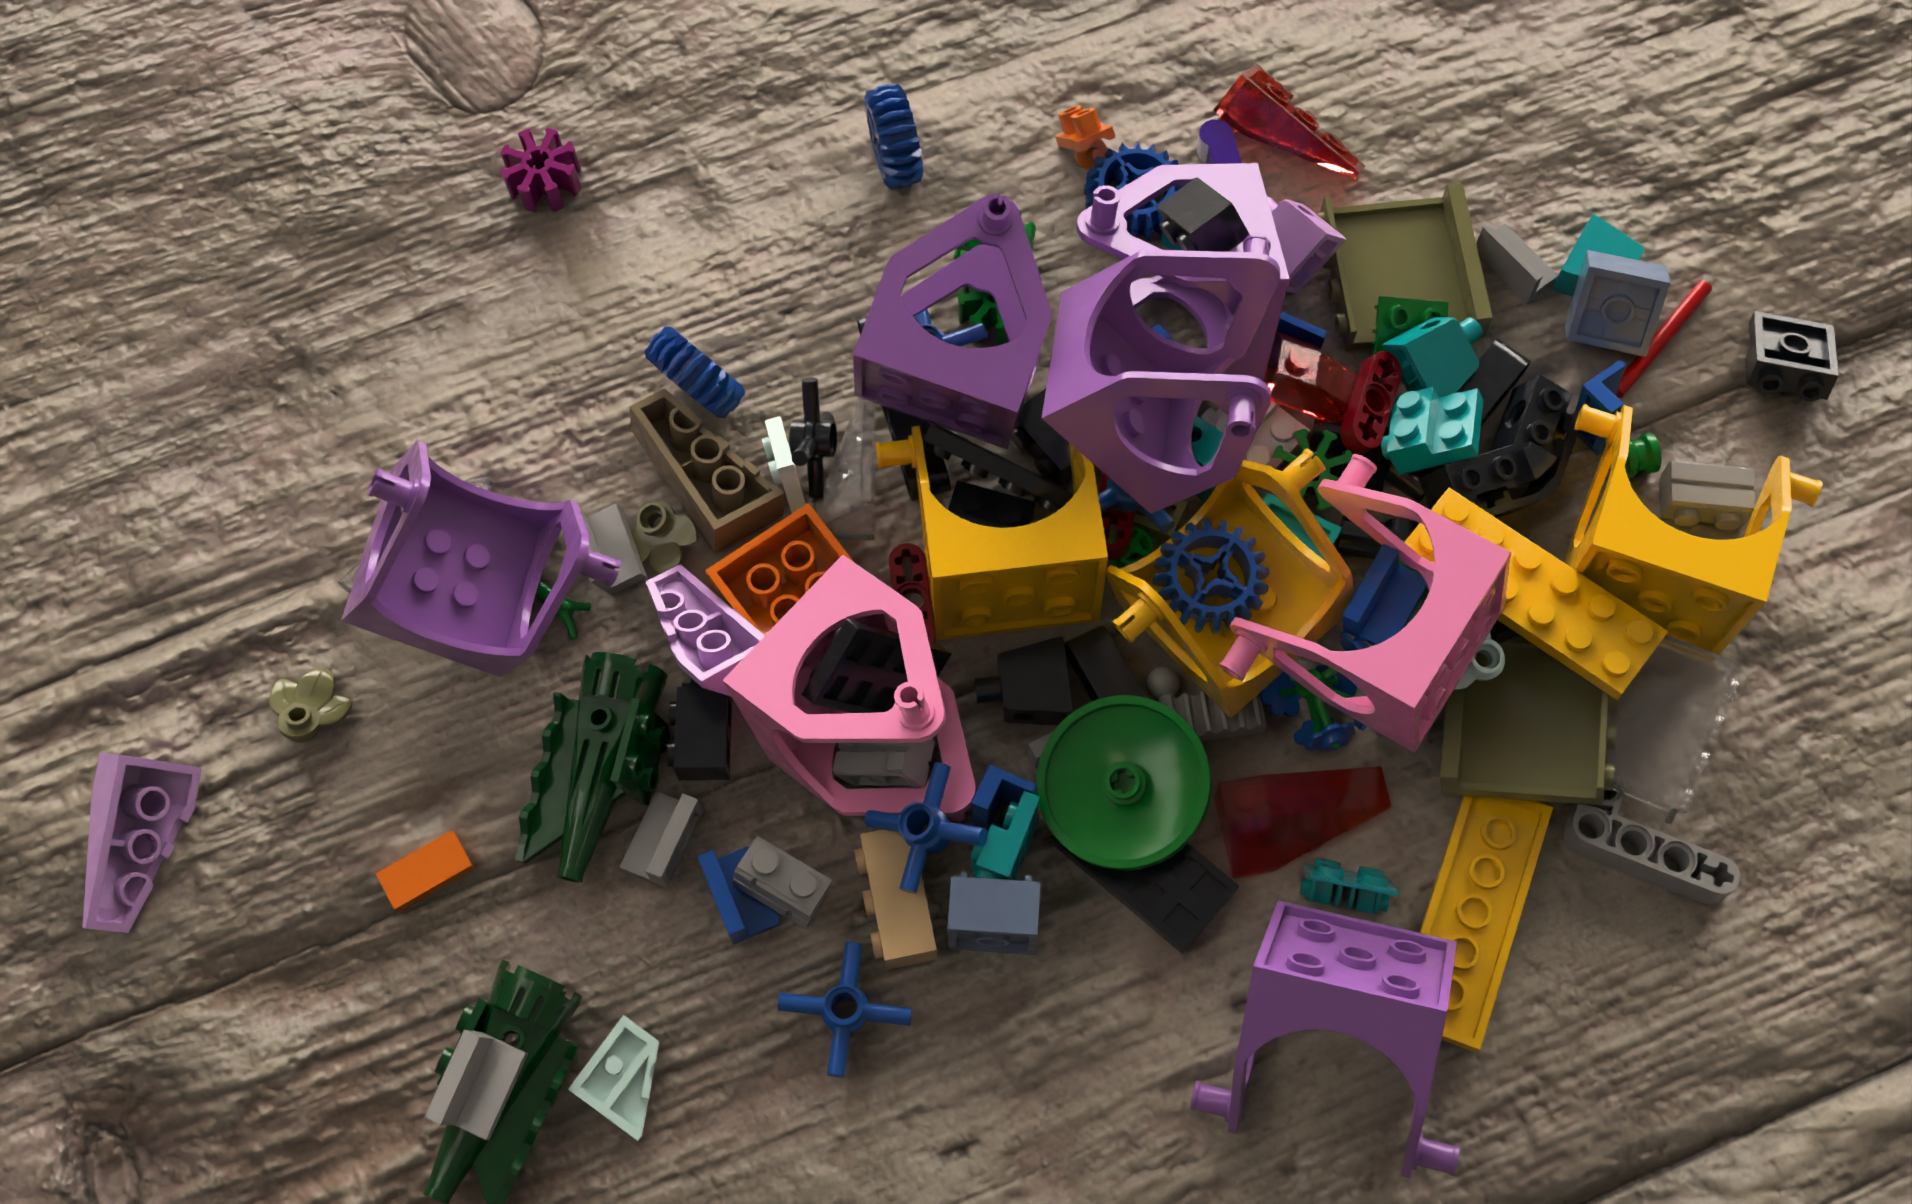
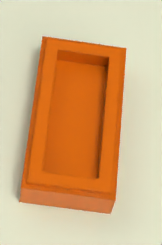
M451 830L375 874L394 910L399 913L473 871L475 868L456 833Z

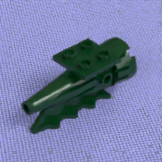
M593 652L591 658L586 655L583 662L579 700L568 699L562 693H553L554 715L552 721L543 729V754L541 761L531 772V798L519 815L521 834L517 845L515 861L527 864L562 839L557 877L570 882L582 883L585 871L615 802L628 794L639 804H649L651 793L656 791L659 783L658 766L661 754L667 750V744L670 740L669 725L654 712L667 682L668 675L666 672L650 663L648 670L645 671L635 665L636 658L608 652Z
M502 960L498 967L487 1002L479 998L475 1007L467 1005L455 1030L461 1033V1036L464 1030L483 1032L504 1043L509 1035L518 1034L520 1042L515 1048L528 1053V1056L490 1140L482 1139L455 1125L446 1126L428 1184L423 1192L424 1195L444 1204H449L453 1194L473 1164L486 1203H506L550 1108L561 1089L569 1068L580 1049L579 1044L561 1038L559 1035L579 1007L583 996L574 992L570 1000L564 997L566 994L563 991L565 986L519 965L514 973L509 972L511 965L505 960ZM457 1044L454 1050L446 1047L436 1065L434 1072L441 1075L437 1082L438 1085L442 1080Z

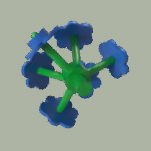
M1345 631L1339 634L1340 644L1345 651H1355L1369 647L1362 639L1357 637L1352 639ZM1318 665L1314 670H1308L1309 673L1344 698L1355 696L1357 692L1356 685L1331 667ZM1284 671L1260 692V700L1266 706H1270L1271 714L1276 717L1283 714L1286 716L1296 715L1300 710L1298 699L1303 697L1307 700L1311 720L1303 722L1302 729L1297 730L1293 737L1297 744L1304 745L1308 751L1339 749L1348 743L1349 737L1355 734L1354 726L1362 731L1367 728L1366 725L1355 719L1353 723L1336 724L1335 719L1329 716L1324 704L1325 702Z

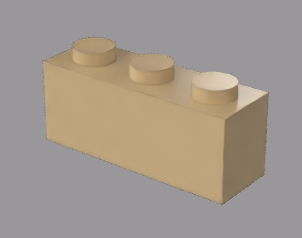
M878 830L860 834L863 848L854 849L859 875L868 873L871 888L862 891L867 917L876 915L879 931L870 933L875 959L884 957L886 970L938 960L922 874L916 894L899 889L911 846L906 843L900 832Z

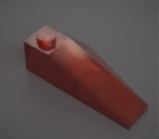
M1276 331L1263 382L1271 390V402L1342 425L1359 373L1313 343ZM1366 394L1368 406L1377 412L1375 400L1372 396ZM1386 426L1385 433L1389 435V429Z

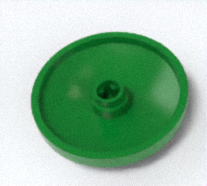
M1118 695L1097 699L1083 705L1069 714L1056 727L1042 751L1037 769L1036 785L1038 786L1037 796H1040V810L1053 835L1064 847L1092 865L1111 870L1129 871L1159 864L1178 853L1189 843L1202 825L1207 814L1212 793V775L1205 748L1196 732L1183 717L1155 700L1133 695Z

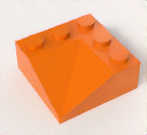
M807 503L705 570L711 590L763 635H766L842 555L851 561L853 560L811 505Z

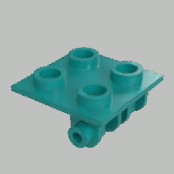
M1315 858L1314 864L1306 862L1303 864L1309 879L1302 878L1299 895L1307 896V901L1329 905L1333 884H1336L1333 906L1338 907L1342 888L1347 886L1349 889L1346 909L1351 910L1357 888L1358 894L1355 910L1377 915L1378 911L1387 912L1389 895L1398 896L1399 894L1391 880L1384 876L1385 872L1379 869L1359 866L1358 873L1346 871L1341 868L1340 862L1324 858Z

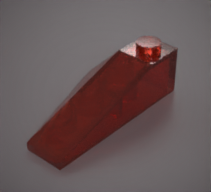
M1255 64L1239 76L1213 110L1219 115V120L1226 122L1231 127L1233 133L1238 131L1244 136L1355 179L1365 167L1336 136L1329 132L1322 134L1318 130L1317 118L1309 110L1304 111L1301 108H1295L1290 103L1294 95L1258 64Z
M1381 766L1268 774L1219 782L1214 796L1233 879L1275 872L1288 865L1290 861L1307 852L1316 850L1325 842L1344 832H1349L1392 807Z

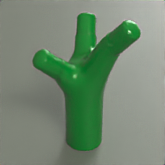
M543 582L539 583L535 597L544 603L552 588ZM565 597L556 614L566 626L569 638L573 640L578 636L572 613L574 611H590L591 604L576 602Z

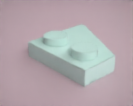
M779 416L765 420L769 436L762 438V443L773 482L776 485L783 484L791 513H793L806 503L795 464L791 459L792 455L782 420Z
M623 1015L568 1090L636 1141H639L643 1133L659 1041Z

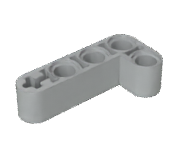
M1615 771L1613 791L1605 790L1609 800H1603V806L1573 803L1564 828L1563 838L1565 845L1575 854L1706 905L1720 903L1737 889L1741 874L1738 866L1729 858L1618 816L1625 794V785L1623 779ZM1586 824L1592 827L1595 831L1596 839L1583 836L1578 825ZM1621 840L1633 843L1637 848L1638 855H1630L1622 848ZM1667 856L1675 859L1679 864L1680 872L1668 869L1663 857ZM1711 875L1715 876V884H1716L1717 886H1715V885L1713 884V882H1714V877H1712Z

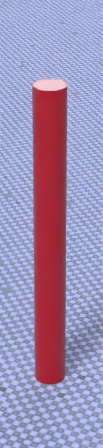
M1700 280L1654 334L1647 356L1637 355L1624 370L1616 394L1617 398L1624 397L1712 291V286L1708 282Z

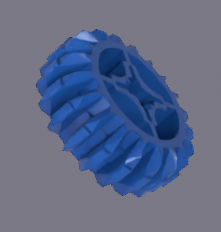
M884 84L866 91L864 97L866 121L875 158L884 184L890 189H902L921 182L924 172L921 158L922 152L913 113L903 88L899 84Z
M1138 141L1133 149H1128L1123 142L1119 146L1118 152L1108 148L1107 152H1105V157H1097L1094 161V167L1089 168L1087 172L1086 184L1084 185L1086 208L1092 206L1093 191L1097 187L1108 186L1115 180L1118 183V186L1115 188L1119 190L1157 166L1179 165L1178 160L1169 161L1167 150L1160 154L1155 153L1156 148L1154 144L1147 150L1141 149ZM1172 186L1165 191L1166 196L1158 204L1152 199L1126 216L1128 233L1138 238V235L1143 234L1148 241L1153 237L1154 231L1162 235L1160 223L1164 219L1156 206L1184 186Z
M664 326L659 333L652 337L649 341L650 344L644 350L646 359L699 404L718 418H726L731 411L733 412L738 407L740 400L745 395L744 387L674 328Z
M1207 518L1201 524V531L1192 522L1186 524L1185 535L1177 530L1174 531L1171 535L1173 544L1163 543L1160 552L1164 557L1156 558L1154 568L1161 573L1154 575L1153 584L1164 587L1158 594L1165 601H1172L1169 606L1174 613L1178 610L1182 613L1180 621L1184 626L1188 623L1189 618L1195 620L1194 629L1197 633L1202 631L1205 623H1210L1212 633L1218 634L1221 630V621L1224 622L1230 631L1232 630L1229 626L1235 617L1249 621L1252 617L1250 609L1259 610L1263 604L1258 595H1265L1269 588L1265 582L1261 581L1268 577L1270 573L1269 568L1258 566L1265 559L1264 552H1251L1256 544V540L1252 537L1243 542L1240 539L1243 533L1242 527H1237L1233 534L1226 532L1228 527L1226 520L1220 521L1217 530L1212 529V523ZM1210 547L1219 549L1215 555L1210 557H1204L1197 553H1194L1193 556L1189 554L1190 551L1198 548ZM1231 556L1237 561L1243 572L1244 586L1237 583L1238 578L1228 568V561ZM1217 563H1221L1217 571V578L1209 582L1204 590H1201L1205 582L1204 576L1211 570L1213 571ZM1177 566L1185 570L1184 575L1189 577L1194 584V592L1191 597L1186 594L1179 583ZM1211 596H1220L1226 600L1229 597L1234 599L1233 602L1222 606L1203 604Z

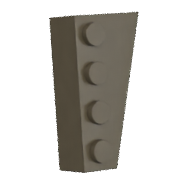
M665 388L630 406L632 433L714 552L784 515L785 492L775 483L771 485L760 475V470L748 460L745 462L730 449L728 442L720 435L715 436L702 425V420Z

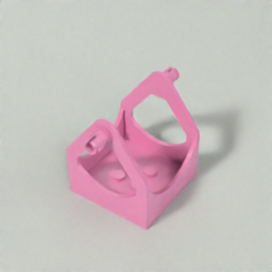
M1353 454L1351 461L1338 481L1324 479L1317 490L1328 503L1378 543L1398 550L1399 559L1419 572L1429 590L1421 609L1407 626L1391 638L1365 649L1343 652L1330 651L1317 643L1235 617L1229 627L1235 633L1234 635L1237 639L1224 660L1220 662L1219 667L1230 676L1243 681L1245 674L1260 653L1322 701L1415 753L1504 610L1511 552L1415 501L1364 488L1371 476L1376 472L1377 467L1369 459ZM1366 509L1422 523L1432 543L1434 563L1420 556L1370 515ZM1282 651L1331 667L1351 680L1366 696L1344 698L1338 695Z
M842 555L722 681L767 758L833 810L844 816H865L868 810L900 814L909 804L924 801L929 780L923 787L846 789L835 781L832 770L836 752L839 748L838 743H921L931 740L937 735L942 763L951 767L940 809L950 820L954 822L964 821L967 819L965 811L971 815V802L977 792V786L955 694L946 683L937 677L923 614L915 604ZM846 619L899 633L908 682L902 683L895 690V704L889 711L851 713L812 704L801 695L809 682L811 672L820 664L832 644L835 632L842 627Z

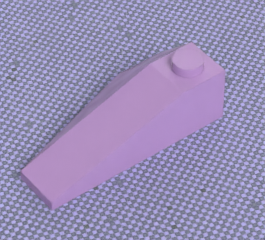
M681 564L647 580V590L678 666L702 688L731 696L722 680L765 635Z
M99 753L91 794L82 928L129 933L154 886L152 881L163 860L169 858L175 847L172 844L184 822L188 823L195 809L202 767L118 754Z

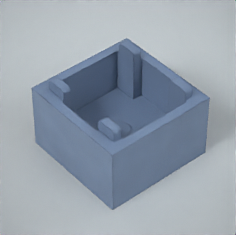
M1587 250L1565 320L1566 340L1646 357L1671 283L1667 266Z
M961 871L960 877L951 876L947 925L949 949L1036 955L1041 882H1032V876L1025 875V881L967 877L968 873L966 871Z

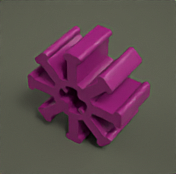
M552 128L545 129L546 135L540 146H536L531 130L526 129L518 133L524 152L512 149L508 144L504 145L501 151L506 169L501 168L500 171L511 199H516V196L520 195L524 209L533 213L537 212L536 206L542 194L547 195L551 210L555 212L564 208L559 189L572 192L574 196H577L581 189L577 173L581 172V167L575 148L571 141H567L566 145L562 146L558 131Z

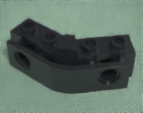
M1540 374L1514 388L1489 452L1445 465L1419 479L1430 510L1449 487L1472 503L1479 498L1481 502L1486 501L1487 504L1478 507L1495 518L1518 512L1548 497L1561 483L1579 433L1574 427L1580 410L1572 414L1566 412L1572 393ZM1530 482L1528 489L1517 500L1512 501L1509 491Z

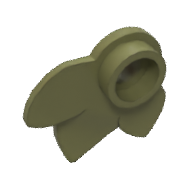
M661 501L648 502L638 510L636 515L637 527L631 533L642 564L649 561L651 567L659 574L681 564L683 558L682 547H689L698 542V533L693 521L687 516L675 514V511L668 504ZM662 517V520L659 523V525L653 527L654 522L658 518Z
M328 669L310 671L302 676L297 684L282 678L272 687L269 697L270 707L278 715L277 724L281 734L291 741L299 743L309 741L317 735L320 727L336 725L349 713L353 702L346 697L334 696L335 681Z

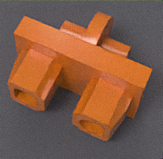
M1076 105L1058 113L1064 132L1056 135L1055 138L1058 147L1074 150V158L1077 164L1082 168L1089 169L1094 167V161L1097 157H1105L1107 146L1101 139L1111 140L1116 136L1112 126L1100 123L1096 109L1088 108L1083 110L1082 106Z

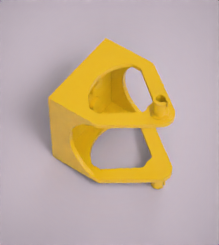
M1583 404L1574 429L1606 438L1605 443L1607 444L1577 519L1564 563L1666 629L1668 633L1659 646L1712 664L1767 602L1791 512V499L1813 507L1820 495L1822 481L1790 472V459L1779 455L1769 471L1742 538L1716 540L1693 536L1673 528L1656 517L1641 502L1629 482L1625 464L1629 451L1633 408L1623 405L1620 412H1616L1613 415ZM1611 465V471L1604 494L1596 510V513L1591 521V524L1587 532L1585 533L1590 516L1592 514V511L1594 509L1599 493L1601 491V488L1603 486V483L1605 481V478ZM1771 506L1772 524L1768 526L1766 529L1760 531L1766 514Z
M911 426L912 435H908L907 440L875 442L878 469L911 464L912 468H916L936 641L1100 621L1108 553L1094 466L1074 446L1069 443L1074 496L1057 512L1040 521L1024 526L998 528L983 526L962 519L946 509L934 497L929 486L920 426Z
M1307 448L1283 471L1276 470L1268 465L1243 460L1236 476L1217 485L1203 506L1186 524L1192 522L1201 531L1203 520L1208 518L1212 523V529L1217 530L1220 521L1226 520L1228 525L1226 532L1233 534L1237 527H1242L1243 533L1240 539L1243 542L1248 538H1255L1256 544L1251 552H1264L1265 559L1258 566L1269 568L1270 573L1268 577L1261 580L1269 588L1265 595H1258L1263 604L1259 610L1250 609L1252 617L1249 621L1316 643L1342 619L1344 611L1354 596L1351 570L1302 499L1300 493L1305 486L1320 473H1323L1326 468L1317 456L1313 459L1311 458L1314 454ZM1252 485L1271 491L1290 509L1324 559L1308 548L1280 521ZM1186 524L1179 530L1184 535ZM1171 538L1167 542H1165L1173 544ZM1161 546L1146 557L1128 566L1117 568L1110 565L1106 570V576L1118 604L1125 610L1121 616L1112 621L1117 630L1130 643H1133L1143 631H1146L1230 719L1283 672V670L1260 653L1245 674L1243 681L1230 676L1219 667L1220 662L1224 660L1237 639L1234 635L1235 633L1230 631L1223 621H1221V630L1218 634L1212 633L1210 623H1205L1200 633L1195 632V620L1189 618L1185 626L1180 621L1182 613L1179 610L1174 613L1169 606L1172 601H1165L1158 594L1164 587L1153 584L1154 575L1161 573L1154 568L1156 558L1164 557L1160 552ZM1204 547L1192 550L1189 554L1193 556L1194 553H1197L1204 557H1210L1215 555L1219 549ZM1231 556L1228 561V568L1238 578L1237 583L1244 586L1243 572L1237 561ZM1217 563L1214 570H1211L1204 576L1205 582L1201 590H1204L1209 582L1217 578V571L1221 563ZM1177 566L1179 583L1186 594L1191 597L1194 592V584L1189 577L1184 575L1185 570ZM1211 596L1203 604L1222 606L1233 602L1234 599L1229 597L1226 600L1220 596ZM1282 651V652H1284L1286 655H1288L1291 659H1293L1294 661H1296V660L1300 657V656H1297V655H1294V654H1291V653Z

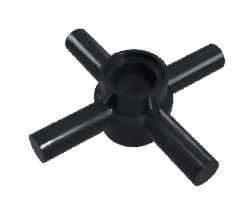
M809 377L801 380L804 420H793L791 422L789 446L792 462L796 466H804L807 463L809 497L819 499L825 497L823 457L835 456L837 449V427L831 413L823 412L820 414L818 379Z

